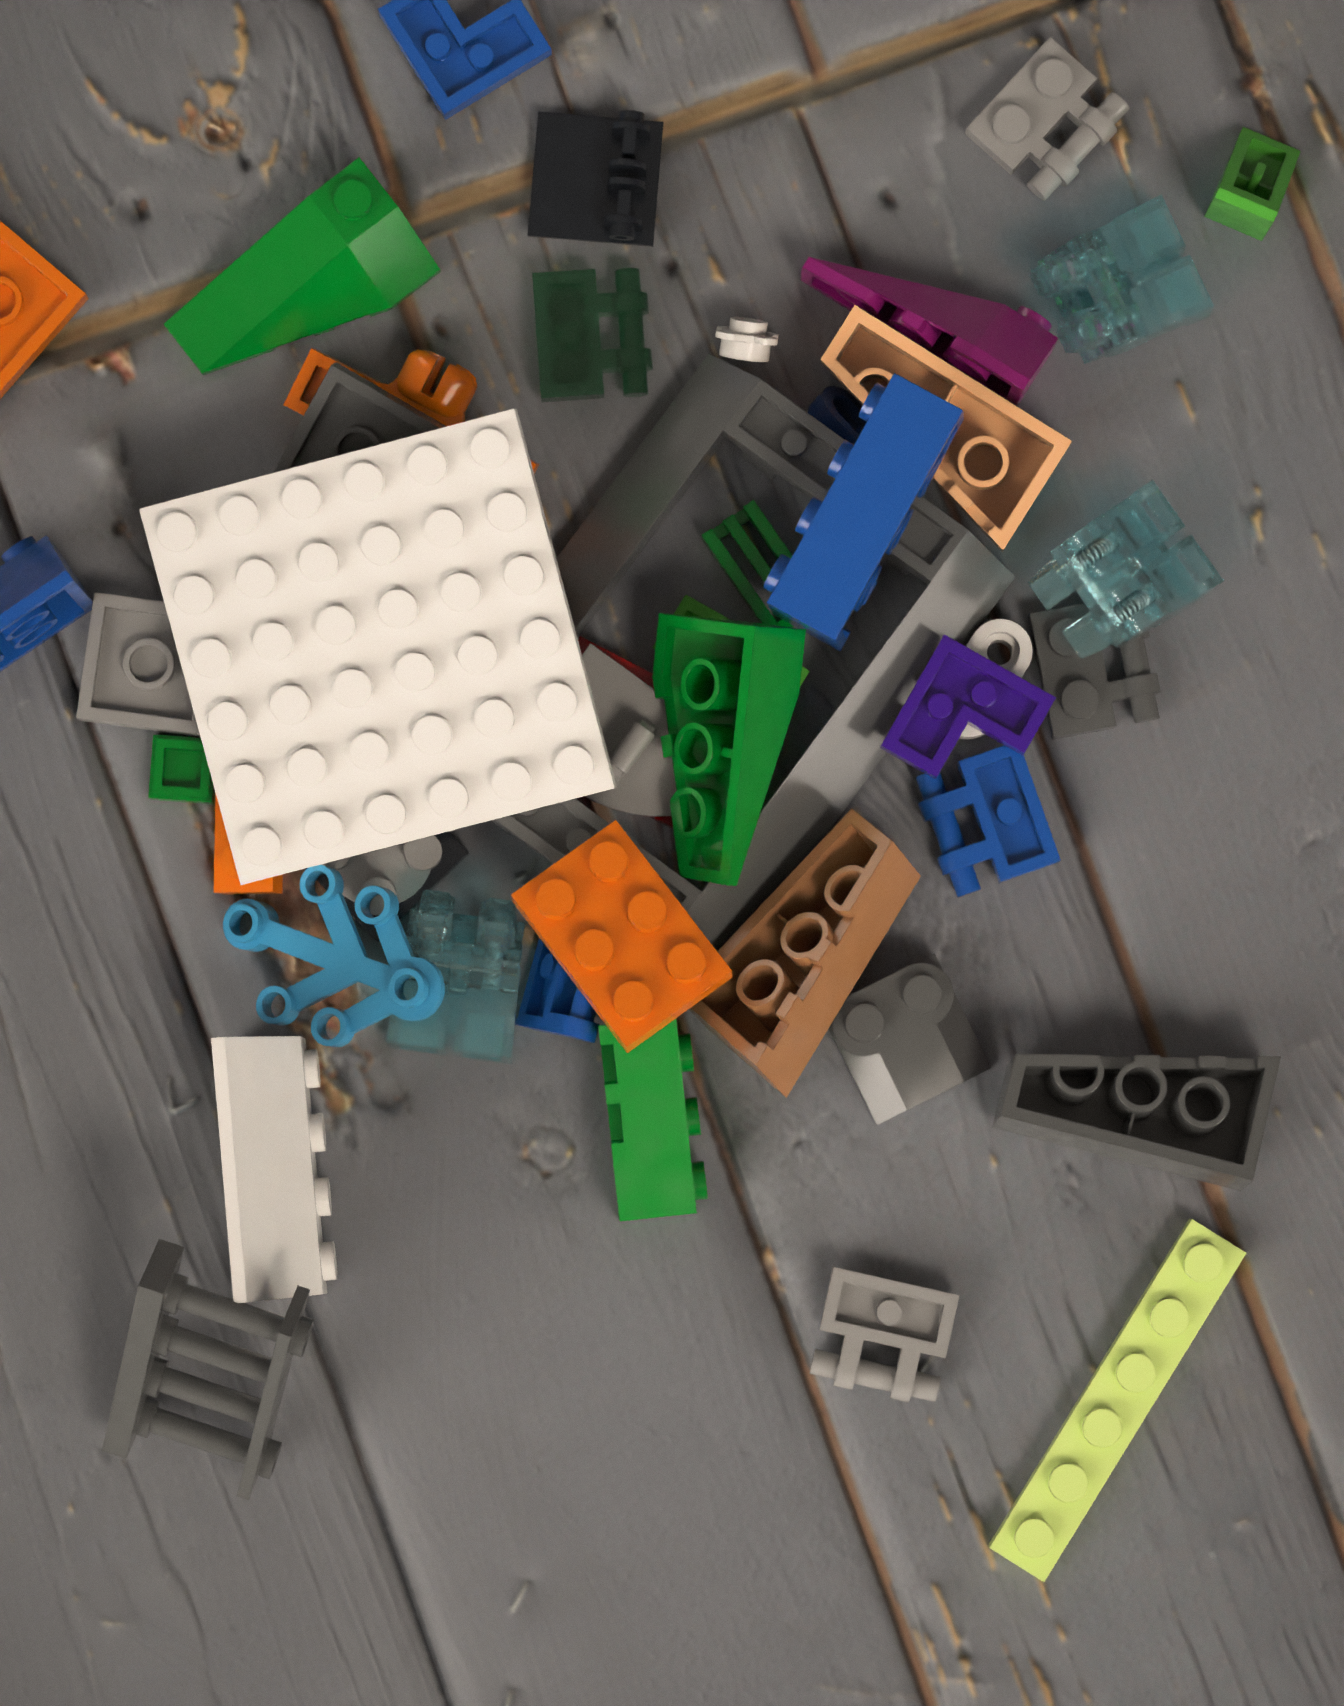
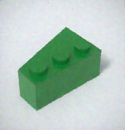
M674 1019L627 1053L606 1025L598 1026L619 1221L697 1213L695 1200L708 1199L704 1161L691 1162L689 1136L701 1135L697 1097L685 1098L682 1072L694 1071L690 1033L678 1034L677 1020Z

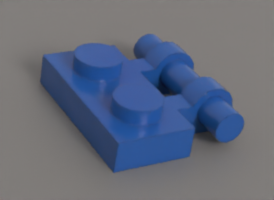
M1004 745L957 762V766L964 786L949 792L946 790L941 773H939L936 779L925 773L915 777L923 801L918 803L923 821H931L942 853L941 856L937 857L942 875H950L957 898L981 890L973 866L991 859L999 883L1061 861L1024 755ZM972 806L983 841L966 846L954 812Z

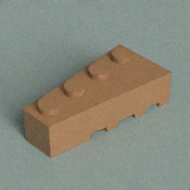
M851 808L718 950L720 956L732 970V978L689 1010L710 1032L787 1098L921 875L890 838Z

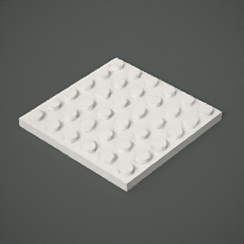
M510 409L139 509L240 885L617 787L517 409Z

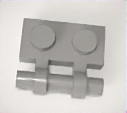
M1050 37L966 128L965 135L1010 175L1027 158L1032 160L1040 170L1027 183V186L1034 195L1045 201L1059 185L1067 187L1079 174L1077 166L1097 144L1104 146L1117 133L1115 124L1129 110V106L1114 92H1111L1097 108L1090 106L1083 97L1095 85L1097 78ZM1067 117L1078 129L1059 149L1052 147L1044 139Z
M833 1267L819 1330L844 1335L840 1354L815 1349L809 1374L834 1379L833 1386L852 1390L854 1384L888 1391L890 1392V1399L909 1403L910 1397L935 1402L941 1377L917 1372L920 1353L946 1358L960 1295ZM864 1340L900 1348L896 1367L860 1359Z

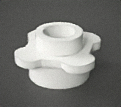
M730 317L729 326H717L715 337L721 339L720 356L743 361L768 362L771 345L775 346L778 344L779 334L767 332V321L747 317Z

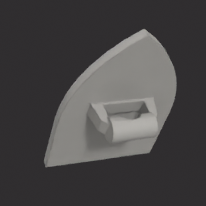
M590 644L582 654L617 787L585 797L609 809L627 814L648 817L671 816L670 799L677 790L672 758H663L661 736L669 734L664 699H655L652 687Z

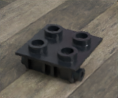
M634 110L620 111L619 118L538 111L528 237L653 247L664 122L644 120L645 114Z

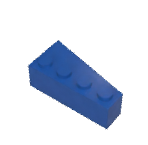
M895 373L887 387L876 383L870 391L858 416L867 423L855 444L844 440L827 470V474L835 478L823 501L815 497L810 500L795 528L796 532L803 535L802 540L792 558L784 554L779 556L763 586L764 589L772 592L767 604L773 615L799 629H806V633L840 652L851 633L850 630L844 628L853 610L858 612L862 605L867 603L878 582L877 578L882 569V566L879 565L884 554L890 555L899 543L914 511L910 508L916 497L921 499L925 494L964 420L962 409Z

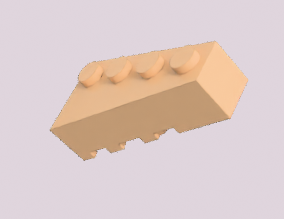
M856 305L850 311L821 358L822 365L862 406L874 385L879 383L887 387L895 373L963 410L964 420L939 465L933 480L1003 552L1072 441Z

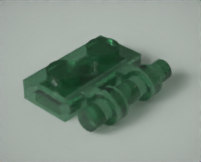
M621 268L615 270L616 292L597 294L595 269L532 273L541 403L604 398L603 373L614 372L622 373L624 397L648 395L647 371L653 369L652 350L645 348L643 316L649 313L648 294L641 292L640 269ZM599 317H618L620 349L601 350Z

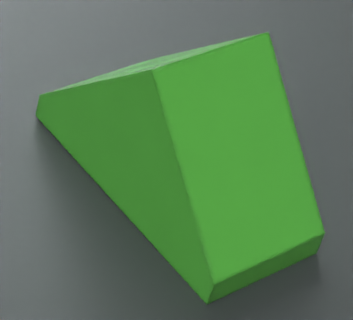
M1242 127L1204 217L1262 241L1278 214L1301 151Z

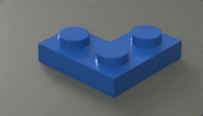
M392 0L378 8L380 18L445 120L552 55L551 47L521 0L507 2L465 29L447 0Z

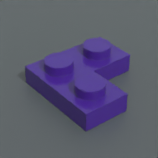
M944 634L880 748L934 779L939 775L967 724L1017 753L1024 755L1056 697Z

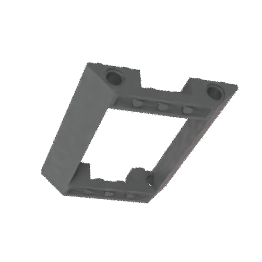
M708 354L556 558L577 638L720 447L723 436L743 451V459L772 480L778 474L809 498L815 497L821 501L824 500L835 478L827 474V470L844 439L762 379ZM923 496L921 499L915 498L910 507L914 511L907 528L891 554H884L882 560L905 577L910 572L928 586L761 811L737 886L709 882L704 890L700 891L634 842L717 952L820 843L887 752L881 749L880 746L943 635L945 634L966 646L975 631L1016 577L967 528ZM576 799L490 820L507 834L511 835L512 833L552 864L609 825L608 822Z

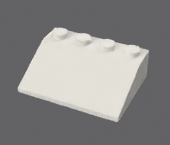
M301 1036L211 1038L233 1301L246 1303L293 1298L297 1285L310 1289L309 1296L327 1294L326 1281L337 1280V1261L334 1241L323 1242L321 1216H331L332 1205L329 1178H317L315 1152L326 1151L323 1113L312 1114L310 1088L321 1086L317 1049L306 1050L305 1038Z

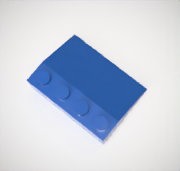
M47 535L37 542L33 536L27 537L10 547L1 556L5 564L0 566V672L92 610V598Z

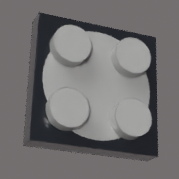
M444 832L320 865L332 867L339 871L344 881L342 894L350 914L379 943L380 940L375 926L361 921L355 912V899L358 893L368 886H379L394 892L399 901L397 915L401 922L469 855V852L449 832ZM322 874L317 878V881L327 890L329 879L326 874ZM376 895L370 902L369 908L373 917L379 916L384 909V900L381 895Z

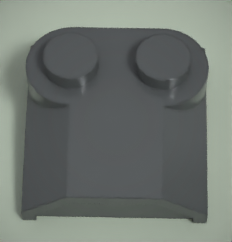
M935 953L849 995L828 1029L876 1125L991 1069L954 993L952 983L943 971Z

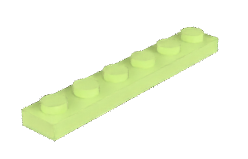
M1189 1219L993 1536L988 1545L990 1549L1045 1582L1237 1270L1246 1252L1195 1220Z

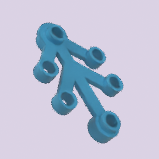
M317 865L307 868L300 878L299 885L303 897L310 902L317 903L333 943L280 923L276 910L268 903L258 900H239L229 907L224 916L223 931L228 942L234 947L253 952L263 951L271 947L324 968L288 988L269 986L263 989L256 1000V1011L258 1016L268 1024L288 1025L297 1018L300 1011L357 982L379 990L346 1010L332 1007L319 1010L312 1019L311 1033L313 1038L321 1045L343 1047L352 1040L355 1033L392 1014L406 1021L427 1019L438 1010L444 999L445 983L439 968L430 960L415 957L397 915L399 901L395 893L387 888L368 886L362 889L355 899V912L358 918L364 923L374 925L388 962L387 965L368 957L342 894L344 890L343 877L339 871L332 867ZM326 874L329 879V887L323 895L318 896L315 891V881L320 875ZM376 895H381L384 900V909L379 916L373 917L370 913V902ZM249 913L252 917V928L247 934L242 935L239 928L240 921L244 914ZM414 977L418 983V991L412 999L407 1000L403 994L404 984L407 979ZM281 994L285 1000V1009L280 1016L275 1017L271 1009L272 1001L277 995ZM336 1016L340 1021V1031L335 1038L331 1039L326 1033V1024L330 1018Z

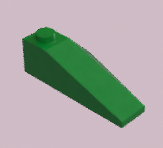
M358 157L306 197L168 319L164 326L201 374L206 375L272 352L276 347L313 334L318 336L335 330L334 327L367 315L372 317L392 310L441 271L400 208L360 157Z
M659 613L652 679L655 699H664L669 734L661 736L663 758H672L677 791L670 799V809L681 877L727 886H737L799 696L806 629Z

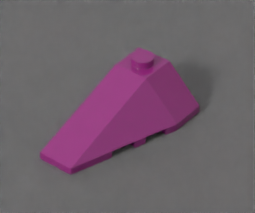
M808 257L802 267L800 278L802 282L849 311L852 310L854 305L858 306L1016 406L1023 399L1058 341V337L1049 332L1052 327L1051 323L1037 312L1024 306H1020L1016 312L1005 304Z

